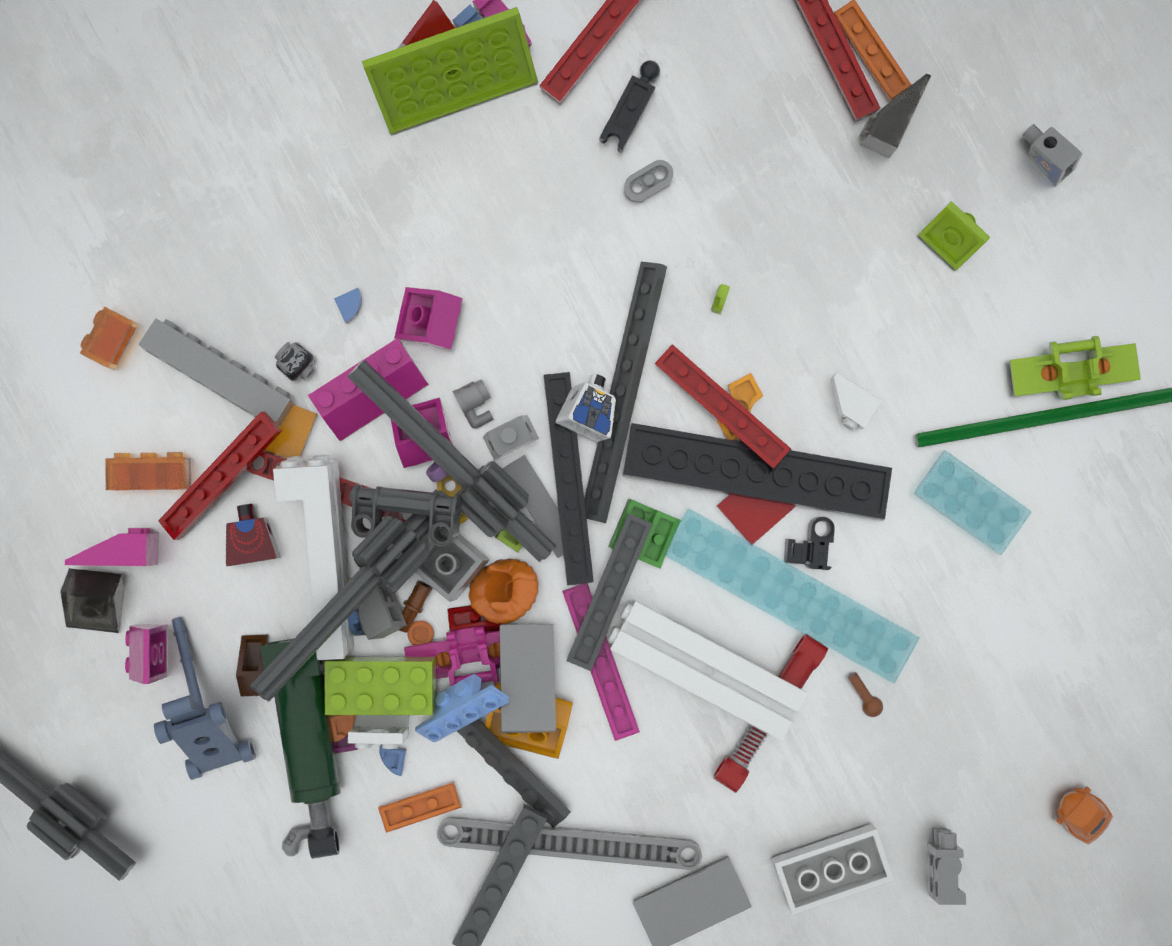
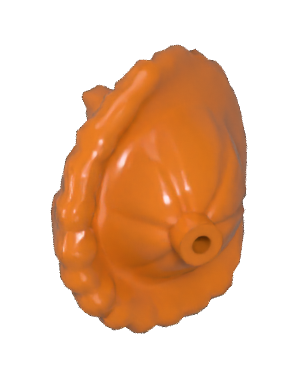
M510 558L496 560L494 563L484 567L470 583L468 597L471 601V607L489 622L506 625L517 621L531 609L532 604L536 601V596L539 592L537 574L524 561L521 562L518 559Z

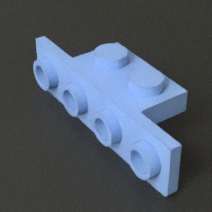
M472 674L437 694L434 717L416 726L415 731L428 740L437 742L509 703V696L492 685L481 690V678Z

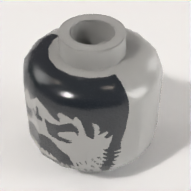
M287 342L275 355L277 360L276 368L291 381H297L300 378L306 380L315 370L312 366L314 355L299 342L292 344Z

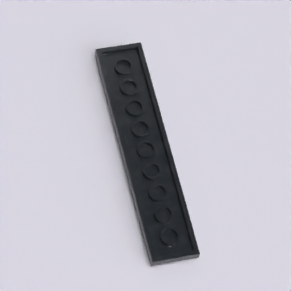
M635 423L631 424L623 476L881 521L885 520L892 474L891 467L792 450L773 469L743 442Z

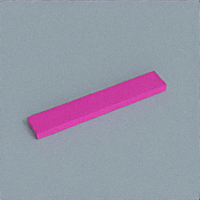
M588 583L562 591L577 633L593 598ZM605 637L590 672L614 740L617 741L640 731L607 637Z

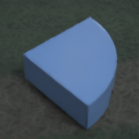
M359 288L334 298L345 323L351 321L360 308L361 293Z
M357 609L348 617V624L353 635L363 636L365 633L362 630V623Z
M380 745L379 754L384 765L393 774L402 776L406 749H383L382 745Z

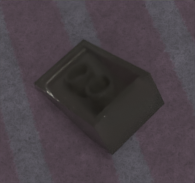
M926 73L879 110L875 117H869L860 133V136L863 137L861 146L890 158L903 138L931 75Z

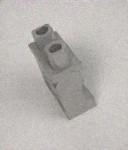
M934 829V843H927V850L931 853L929 857V896L939 905H966V893L958 888V875L962 869L959 858H964L963 849L957 845V834L951 832L950 829Z

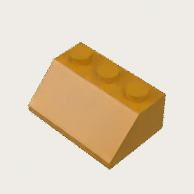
M496 683L495 688L501 691V684ZM555 698L556 732L501 733V707L487 714L485 726L505 746L559 759L573 702Z

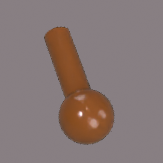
M857 672L850 674L848 679L863 701V712L869 717L879 716L883 711L882 701L870 694Z

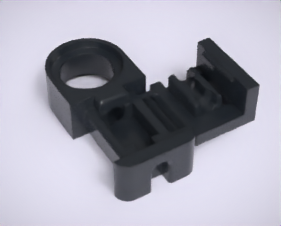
M815 517L812 519L808 526L807 541L804 540L803 544L795 543L796 540L785 539L784 562L805 564L809 569L830 570L832 567L827 566L829 542L834 543L835 532L832 520L827 517ZM819 521H824L828 525V532L824 536H819L815 532V525ZM792 543H794L793 557H791Z

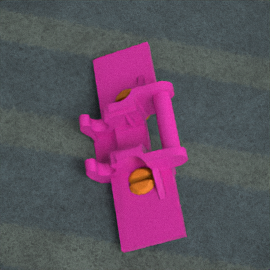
M484 625L446 632L447 638L441 641L404 647L406 657H436V679L449 677L450 687L472 675L455 677V670L461 669L463 664L481 661L482 665H490L491 671L473 673L481 678V683L489 681L499 683L497 668H500V630L485 631Z

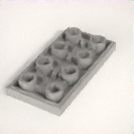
M553 624L500 625L501 691L509 696V703L501 706V733L556 732Z
M729 857L633 902L652 946L673 945L752 907Z

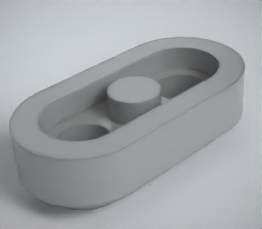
M656 160L626 179L624 185L626 196L632 201H642L670 184L673 178V168L664 160ZM657 171H662L665 174V177L663 179H657L655 177V173ZM635 184H639L642 186V191L636 193L632 187Z

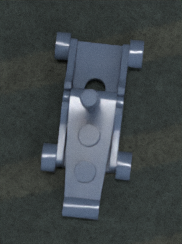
M182 617L172 619L173 634L176 636L181 657L180 663L183 665L190 695L162 704V711L166 720L154 723V732L158 742L163 744L172 741V739L189 758L185 760V767L191 780L202 777L204 772L241 760L244 763L255 760L256 755L251 740L238 742L227 721V714L222 702L209 705L207 709L204 708L193 665L194 659L190 653L186 636L187 631L184 628ZM209 748H217L213 751H205Z

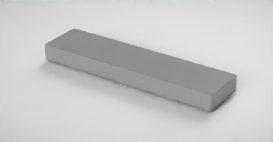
M523 455L502 469L528 493V503L525 507L538 528L556 545L553 552L559 558L563 555L558 508L526 456Z

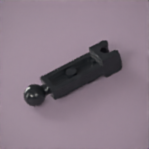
M648 60L642 63L640 66V79L632 75L600 135L599 141L602 144H605L609 137L616 136L619 139L617 148L619 153L624 151L656 87L649 84L650 81L657 79L660 75V67L655 61Z

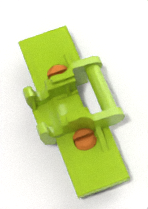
M1092 336L1088 340L1058 344L1056 341L1049 343V355L1009 360L1014 397L1054 391L1058 392L1059 398L1062 400L1083 395L1098 396L1102 394L1101 388H1098L1099 385L1141 380L1136 343L1101 348L1099 336ZM1089 350L1090 359L1069 363H1062L1060 361L1059 354Z

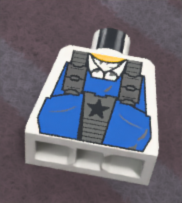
M592 374L589 383L573 386L555 423L596 442L611 438L616 399L613 395L603 391L606 378L598 374Z

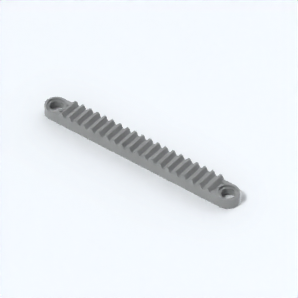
M448 818L440 823L437 830V838L441 844L448 847L499 852L513 823ZM452 825L457 828L458 836L455 839L449 840L444 837L443 829L446 826ZM543 826L529 855L684 870L696 868L702 859L699 846L691 841L675 840L672 838L664 839L662 837L654 838L651 836L643 837L641 835L633 836L630 834L623 835L620 833L612 834L609 832L602 833L599 831H581L578 829H560L557 827L550 828ZM691 848L696 852V857L692 862L687 863L681 859V852L684 849Z

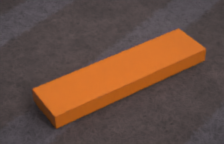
M852 0L834 12L846 39L887 100L890 102L909 90L912 84L857 2Z

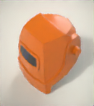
M1086 786L1084 789L1075 788L1074 791H1070L1062 797L1057 809L1059 817L1056 822L1060 825L1062 824L1074 837L1089 845L1104 833L1113 815L1106 804L1100 798L1091 794V789Z

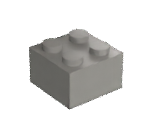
M442 526L440 533L443 537L448 538L449 532ZM459 534L456 539L446 546H436L430 541L427 545L429 557L415 573L451 602L460 597L490 559Z

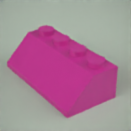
M398 338L365 358L405 399H408L429 385ZM359 363L308 395L323 420L339 441L344 440L384 414L347 377Z

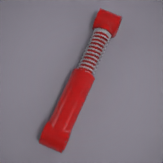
M804 634L778 677L802 689L813 670L824 659L828 647L808 634ZM751 725L752 728H748L750 731L746 732L747 736H743L745 739L741 740L742 744H738L740 747L736 748L737 751L733 752L731 757L726 756L722 760L713 776L714 780L734 793L745 782L749 774L747 769L749 762H752L751 758H755L753 754H757L756 750H760L761 742H765L764 738H767L766 734L768 733Z

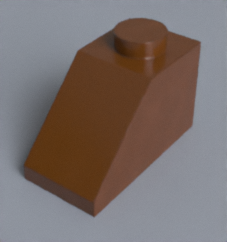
M268 634L241 636L236 679L241 697L259 696L250 685L264 671L260 646L269 642Z

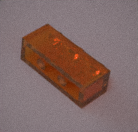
M167 452V457L156 458V453H140V458H130V453H114V458H105L106 490H187L191 486V458L183 457V452Z

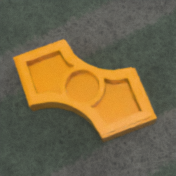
M752 373L727 385L730 395L749 412H751L755 402L763 397ZM716 420L725 439L734 441L739 439L722 423Z

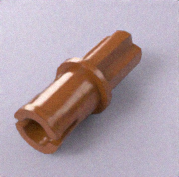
M417 581L408 600H404L403 604L405 607L402 614L407 626L399 629L400 631L408 632L417 613H422L424 602L432 591V587L428 584Z

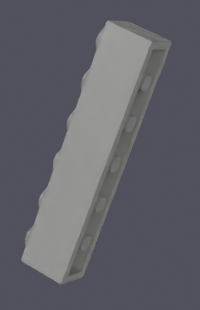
M155 318L138 344L143 350L250 415L256 417L260 412H266L278 427L281 426L294 405L291 399H289L290 393L278 386L275 390L266 385L268 380L257 373L251 376L244 372L245 366L234 359L231 362L226 361L222 358L224 354L216 348L210 346L206 349L201 346V340L189 332L186 336L177 331L179 327L167 319L162 322Z

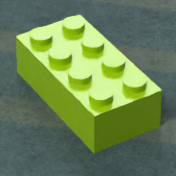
M345 657L344 659L325 661V715H433L435 712L436 657Z

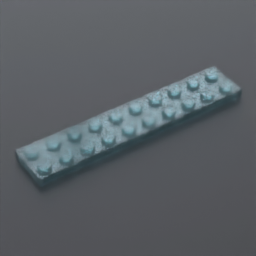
M689 508L663 552L664 556L894 684L920 637Z

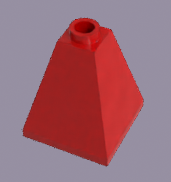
M435 0L431 2L398 48L455 29L438 2Z

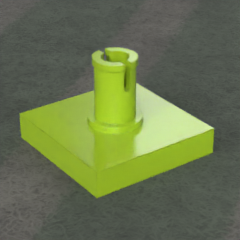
M952 201L918 234L956 271L990 238L976 224V219L971 213H964Z

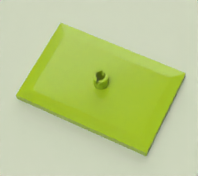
M517 7L362 61L390 134L538 83Z

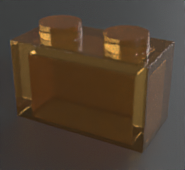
M104 306L103 310H99L93 319L94 327L91 333L84 336L80 345L82 348L80 354L109 369L115 370L138 323Z

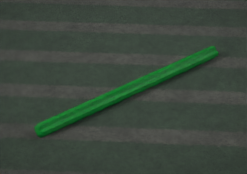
M1172 388L917 433L916 443L918 447H925L1172 402Z

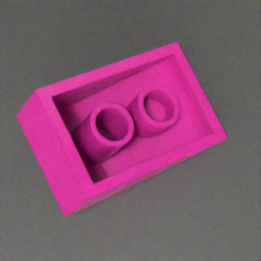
M128 528V533H119L66 559L65 565H158L159 533H151V528Z
M136 624L129 626V631H126L125 636L126 646H129V657L125 661V671L129 673V680L141 684H150L166 678L167 625Z

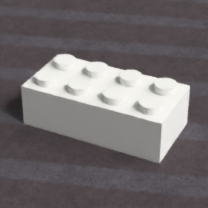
M872 824L772 858L792 915L894 880L879 834Z

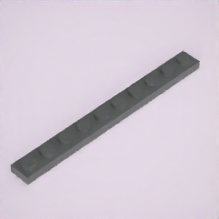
M642 261L640 263L609 393L616 399L611 438L597 443L584 498L586 518L602 523L607 522L667 266L660 263Z

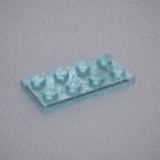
M946 450L942 452L913 493L999 555L1003 554L1032 513L1028 508Z

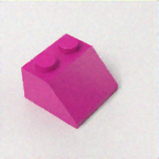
M405 287L394 338L451 350L462 298L439 290Z
M440 397L412 405L452 444ZM391 420L395 446L403 468L433 460Z

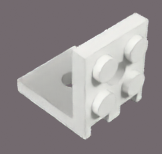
M356 715L355 727L348 732V743H355V748H371V745L382 744L383 749H397L408 738L409 715Z

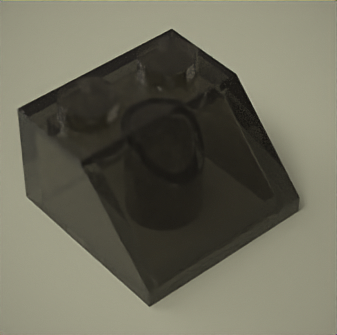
M69 568L60 591L66 627L119 633L124 599L122 574Z

